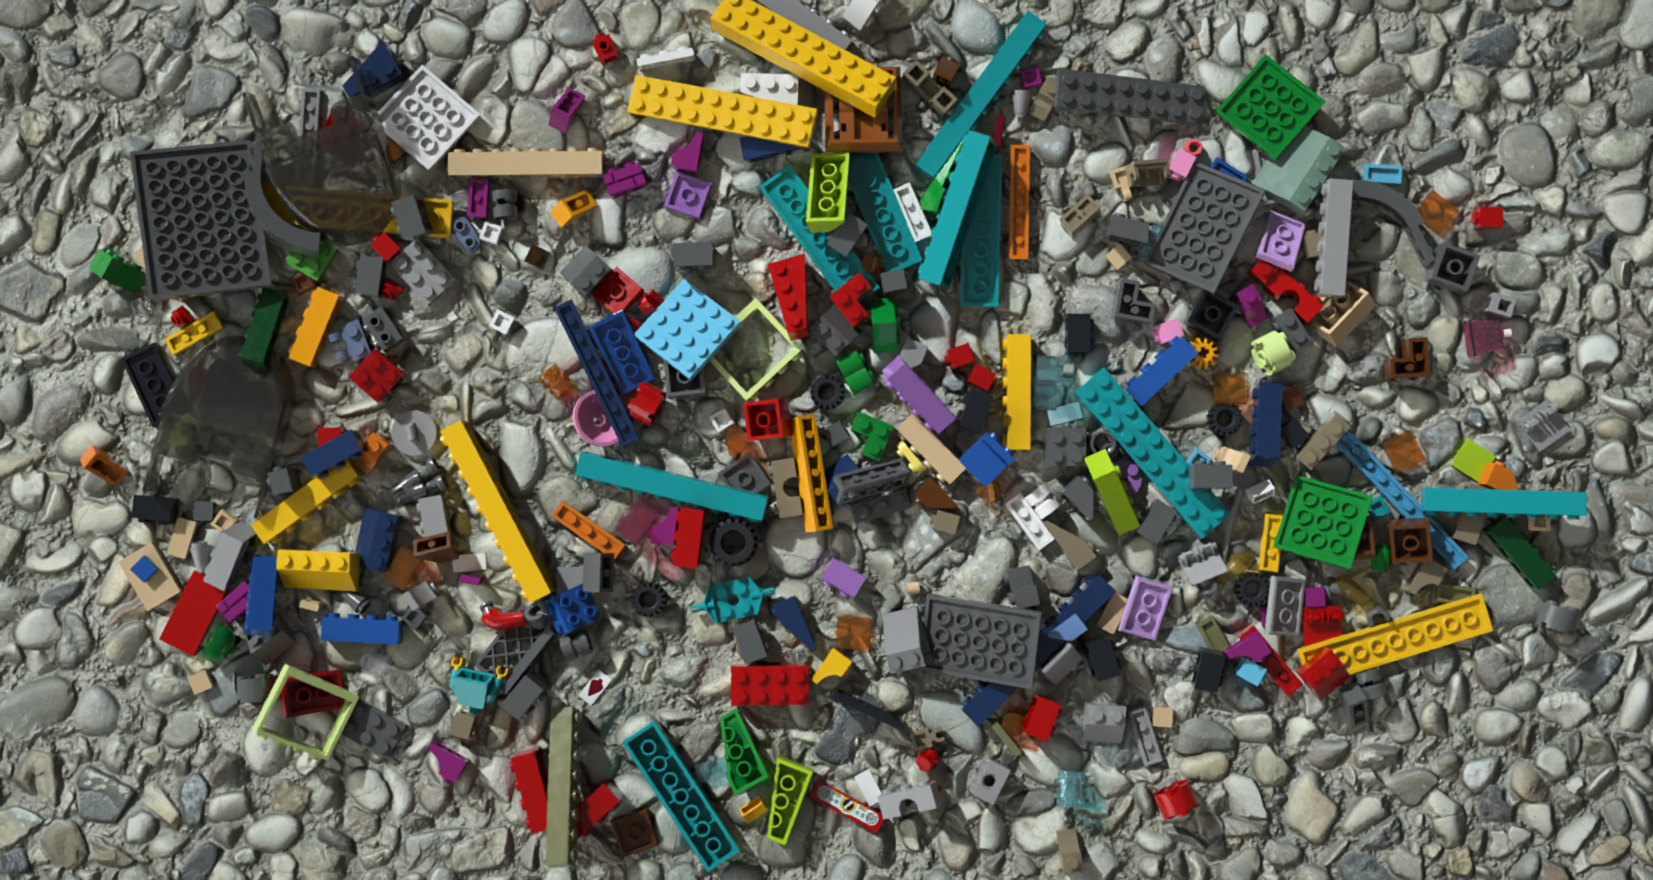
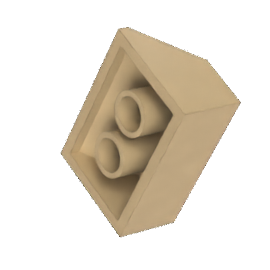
M1346 280L1345 296L1340 298L1322 297L1321 300L1324 306L1308 325L1324 340L1337 347L1370 313L1376 304L1369 292Z

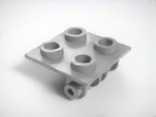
M1549 399L1517 420L1539 452L1570 431V428L1558 413L1560 407L1556 403L1552 404Z
M1209 541L1207 544L1202 545V547L1197 546V549L1192 548V551L1182 552L1177 557L1192 586L1229 572L1216 550L1215 542Z

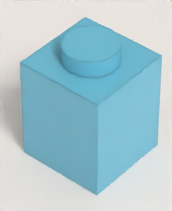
M1242 657L1233 674L1258 686L1259 683L1262 684L1264 682L1267 669Z

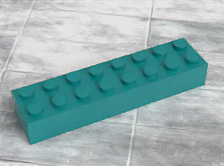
M968 130L967 135L965 134L962 139V151L956 157L955 164L957 165L955 171L950 175V186L944 193L943 207L937 213V225L931 231L930 237L932 240L930 246L928 245L924 252L925 261L918 270V279L926 283L949 290L998 145L991 136Z
M657 718L622 741V744L707 872L740 851L741 845Z

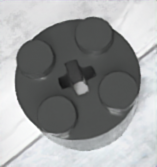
M1551 600L1541 603L1534 625L1540 626L1542 624L1541 628L1562 635L1570 632L1569 636L1575 637L1581 617L1580 609L1571 606L1562 608L1559 607L1560 603Z
M256 674L255 678L254 676H237L235 681L236 705L266 702L275 684L273 674Z

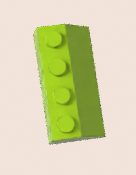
M850 152L812 154L806 223L811 233L831 232L845 222Z

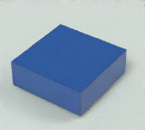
M143 555L130 570L145 583L159 568L146 555Z

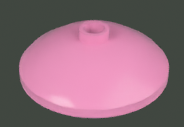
M589 391L581 396L573 410L574 426L580 437L587 443L598 447H606L618 442L615 431L595 391ZM594 418H597L598 424L594 422Z

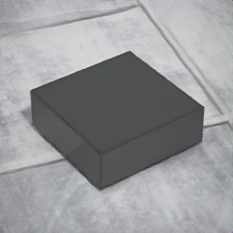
M840 421L823 430L832 447L849 438Z
M194 501L193 520L213 521L215 519V502Z
M409 608L401 619L417 631L429 615L422 609L412 611Z

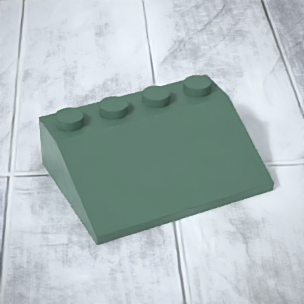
M1305 126L1275 161L1270 157L1267 158L1251 184L1264 189L1268 196L1278 200L1280 204L1300 215L1307 210L1346 147L1331 137Z

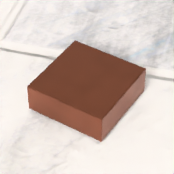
M302 272L290 278L298 295H302L317 287L314 280Z
M1298 386L1283 391L1282 405L1284 411L1304 404Z

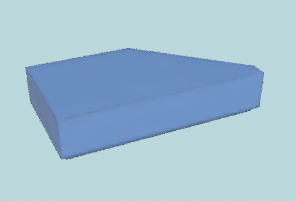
M1074 614L1049 632L1047 636L1049 638L1073 641L1088 629L1077 614Z

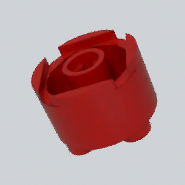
M641 382L637 389L636 399L632 398L627 407L629 409L628 414L629 417L651 427V422H655L663 407L661 401L662 399L666 400L667 392L648 382Z
M1188 779L1172 783V786L1168 788L1165 786L1153 794L1165 821L1174 818L1175 815H1178L1179 818L1189 814V809H1195L1200 806Z

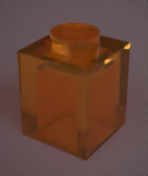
M738 426L728 428V432L724 433L729 455L733 456L749 451L743 428L739 429Z

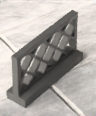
M521 604L516 612H525L527 607ZM527 623L526 626L529 625L530 637H521L520 627L516 628L517 638L513 639L507 638L508 630H502L474 665L482 672L491 673L489 671H493L495 678H497L496 657L505 656L506 667H502L501 670L508 667L514 669L507 675L501 690L506 694H510L559 635L554 628L547 625L541 635L534 636L533 627L530 623ZM530 639L531 647L528 651H522L521 640ZM509 641H517L518 652L509 653ZM504 642L505 653L496 654L495 646L498 643ZM518 654L519 663L516 666H510L509 655ZM492 657L493 669H486L481 665L486 658Z

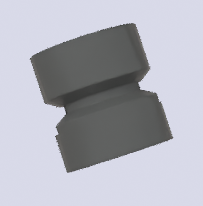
M500 189L492 191V200L496 204L493 207V218L496 220L518 219V207L515 205L518 202L517 190Z
M1096 432L1089 437L1087 447L1091 454L1106 449L1108 455H1110L1115 450L1116 440L1109 432Z
M586 629L575 632L574 636L568 634L559 637L561 650L566 661L577 658L578 654L585 656L593 653L591 639Z
M1379 666L1355 673L1357 682L1362 685L1361 689L1368 700L1382 697L1388 693L1385 683L1381 681L1383 677Z

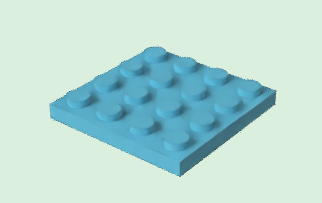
M683 279L634 333V336L692 381L741 326V321L687 280Z

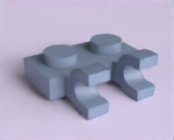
M359 319L341 325V332L328 335L330 342H333V344L343 340L347 343V350L335 353L337 360L340 362L351 357L353 362L365 359L371 353Z

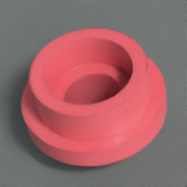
M1190 139L1185 143L1184 151L1197 158L1203 152V145L1197 139ZM1190 146H1194L1196 152H1191Z

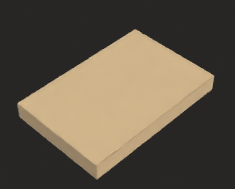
M154 542L147 544L118 562L147 611H151L183 591ZM143 555H146L159 568L145 583L130 570Z

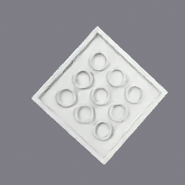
M421 65L374 115L371 122L430 172L481 115L424 65Z

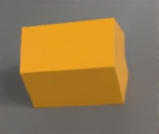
M758 796L741 807L739 811L744 820L749 824L768 811V807L763 799Z

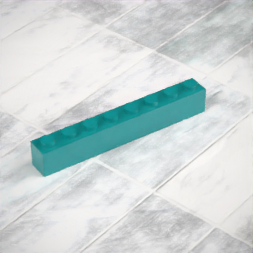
M1424 487L1421 488L1420 511H1426V515H1439V512H1446V516H1459V512L1466 513V516L1479 517V513H1486V517H1499V514H1506L1507 518H1519V514H1527V518H1539V515H1547V519H1559V515L1567 516L1569 520H1580V516H1586L1587 492Z

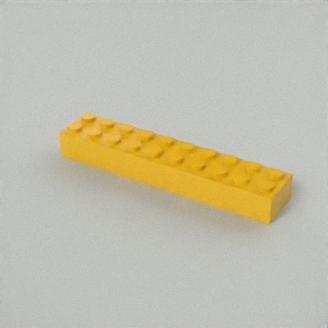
M722 0L710 17L711 29L716 33L876 118L895 89V76L752 0Z
M459 420L440 431L442 434L440 439L445 447H449L451 451L449 456L454 464L457 463L460 468L458 473L463 481L466 480L470 496L472 498L475 497L478 503L476 505L480 515L484 514L487 520L485 522L489 532L494 533L496 537L494 542L499 550L502 549L505 554L503 559L508 567L511 566L515 582L517 584L520 583L523 589L521 594L525 601L529 600L530 603H533L555 592L556 588L469 422Z

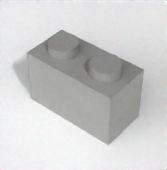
M445 495L418 499L417 512L422 518L420 529L425 537L449 531L452 532Z

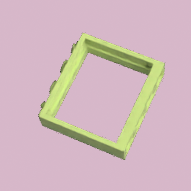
M757 298L747 305L736 318L742 324L758 309L794 349L748 392L736 382L714 357L709 360L746 401H753L761 394L759 392L760 389L764 386L768 388L775 381L773 379L774 376L778 373L782 375L789 368L787 364L792 360L796 362L803 355L801 353L803 348L796 340L790 341L788 332Z
M285 664L253 726V730L262 739L267 740L269 737L274 739V743L285 747L287 744L292 746V750L297 753L303 754L307 752L311 754L310 758L321 761V759L328 761L359 696L349 690ZM288 676L346 699L321 749L264 727Z

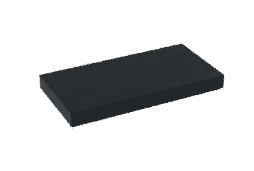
M157 342L121 358L153 428L171 421L186 412H190Z
M836 687L831 693L832 699L900 731H903L905 727L903 719Z

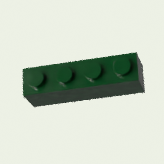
M263 288L262 292L258 294L256 310L251 314L250 328H247L245 332L246 340L244 346H241L239 350V357L245 365L264 369L268 368L290 300L286 292Z
M1499 516L1482 530L1483 533L1530 589L1539 591L1556 577L1553 572L1554 568L1540 557L1541 553L1536 547H1532L1529 544L1528 537L1523 532H1519L1512 518Z

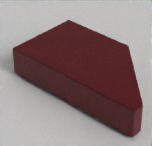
M1001 115L997 117L993 137L998 143L995 154H999L1002 143L1005 116Z

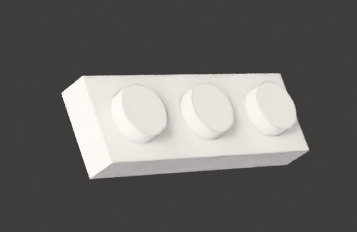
M684 46L678 48V51H660L658 55L643 54L636 60L639 70L695 60L693 48Z
M910 182L893 189L915 243L930 237L931 229L923 211L920 209Z
M1018 493L1004 504L1038 550H1041L1054 540L1051 533L1021 493Z

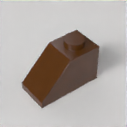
M942 57L932 79L938 85L945 86L949 90L960 65L951 57Z
M932 478L928 479L914 493L916 496L914 500L921 507L925 505L927 508H956L958 506Z
M450 531L413 540V557L437 563L459 559L458 542Z

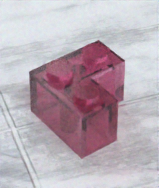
M639 499L638 502L634 501L629 508L630 514L626 515V517H621L616 524V527H618L616 532L635 545L640 543L660 511L642 499Z

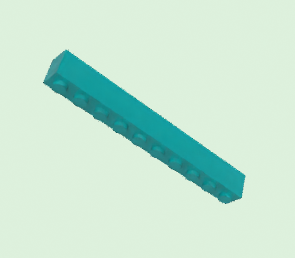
M1030 11L1026 12L917 160L914 166L917 170L933 181L955 149L960 145L964 135L968 133V130L974 131L979 124L977 120L980 115L984 117L989 111L990 107L988 105L991 100L995 102L1000 96V88L1003 85L1007 86L1013 78L1011 73L1014 69L1018 71L1024 63L1022 58L1025 54L1028 56L1035 48L1033 43L1036 39L1039 41L1046 33L1044 30L1046 23Z
M587 451L580 452L575 475L580 476L581 480L591 481L594 479L598 480L601 485H617V488L621 490L631 488L641 495L651 493L655 494L654 497L665 500L667 497L673 499L674 503L684 504V502L691 503V506L694 508H710V511L714 513L728 512L731 517L740 518V516L748 517V521L755 523L764 519L769 496Z

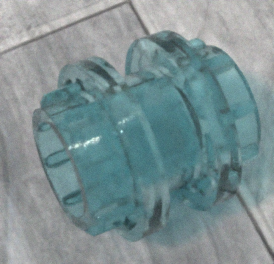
M1077 771L1058 772V778H1054V784H1059V793H1054L1053 797L1057 799V805L1059 807L1082 808L1084 800H1088V795L1082 794V787L1088 786L1085 774Z

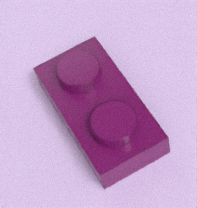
M470 178L468 217L488 218L491 182L489 179Z

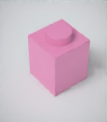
M1179 148L1168 166L1169 177L1176 181H1183L1187 177L1196 156Z
M1178 318L1153 327L1154 331H1152V336L1155 342L1158 341L1159 345L1171 341L1176 335L1178 337L1184 336Z

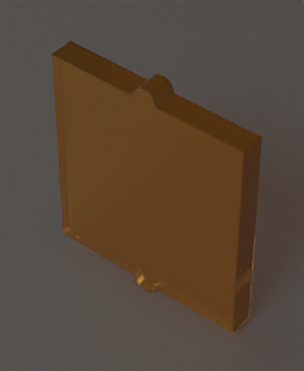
M1431 190L1428 196L1420 202L1421 205L1417 209L1425 221L1424 224L1438 235H1441L1447 225L1452 223L1451 220L1459 211L1458 208L1434 190Z
M1229 372L1211 374L1214 403L1246 405L1243 374Z
M1410 429L1399 435L1394 434L1392 438L1381 443L1395 473L1406 468H1412L1413 465L1425 460Z
M837 616V630L835 631V634H837L836 648L870 650V636L872 635V632H870L871 618Z

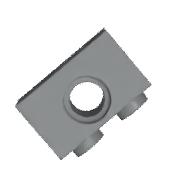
M988 757L987 761L984 760L979 768L981 773L978 778L975 777L970 788H972L971 792L974 796L994 805L1011 770L1009 767ZM987 776L994 777V782L990 785L984 783V779Z

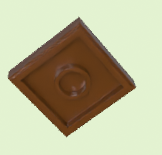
M648 808L610 820L621 857L659 846Z

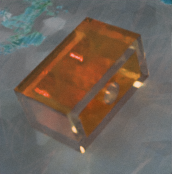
M403 545L383 580L402 591L408 588L411 589L416 581V578H414L418 571L421 572L426 562L421 559H415L413 557V549Z

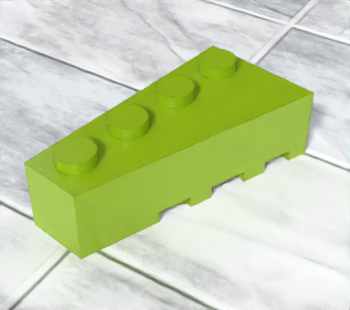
M1106 449L1084 458L1118 535L1120 536L1140 527L1137 520L1140 518L1136 507L1133 509L1131 507L1134 501L1130 493L1126 495L1125 491L1128 490L1124 479H1119L1122 476L1118 465L1113 466Z
M782 756L777 757L768 839L783 845L789 842L815 769Z

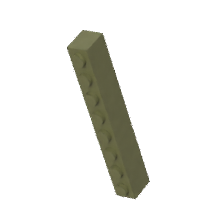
M573 706L551 708L545 866L551 868L576 867L578 852L576 850V841L579 836L577 830V821L579 819L577 802L580 798L578 791L580 772L578 768L581 759L579 743L581 742L580 723L582 715L580 710Z

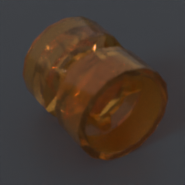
M557 364L549 367L538 379L545 388H550L549 393L556 400L563 397L575 384L568 375L563 376V371Z

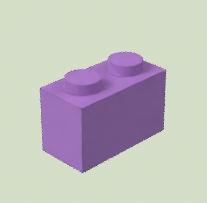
M832 558L821 576L824 579L823 583L830 588L836 586L840 589L839 593L848 599L850 596H856L866 579L865 576L835 558Z

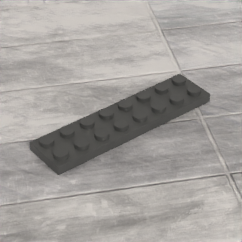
M1059 68L1056 77L1054 108L1200 126L1203 124L1205 86Z

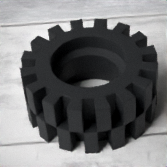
M822 375L812 383L810 395L816 406L821 409L830 410L841 404L844 399L845 389L837 377ZM825 385H830L835 390V395L830 400H825L820 395V390Z
M1219 402L1208 410L1209 413L1206 415L1208 422L1206 423L1210 426V431H1213L1216 435H1233L1243 425L1242 419H1244V416L1241 415L1243 412L1233 402ZM1223 411L1230 413L1232 421L1228 426H1222L1218 422V415Z
M1245 572V574H1241L1239 578H1236L1235 581L1237 582L1233 585L1235 587L1233 592L1240 603L1256 607L1261 606L1262 603L1267 601L1270 582L1266 580L1265 576L1256 572ZM1249 582L1258 584L1259 592L1256 596L1250 597L1246 594L1245 587Z
M646 582L636 587L631 598L632 607L636 610L635 612L643 617H652L661 613L667 603L665 590L659 584H655V582ZM646 592H652L656 596V604L652 607H646L642 603V596Z

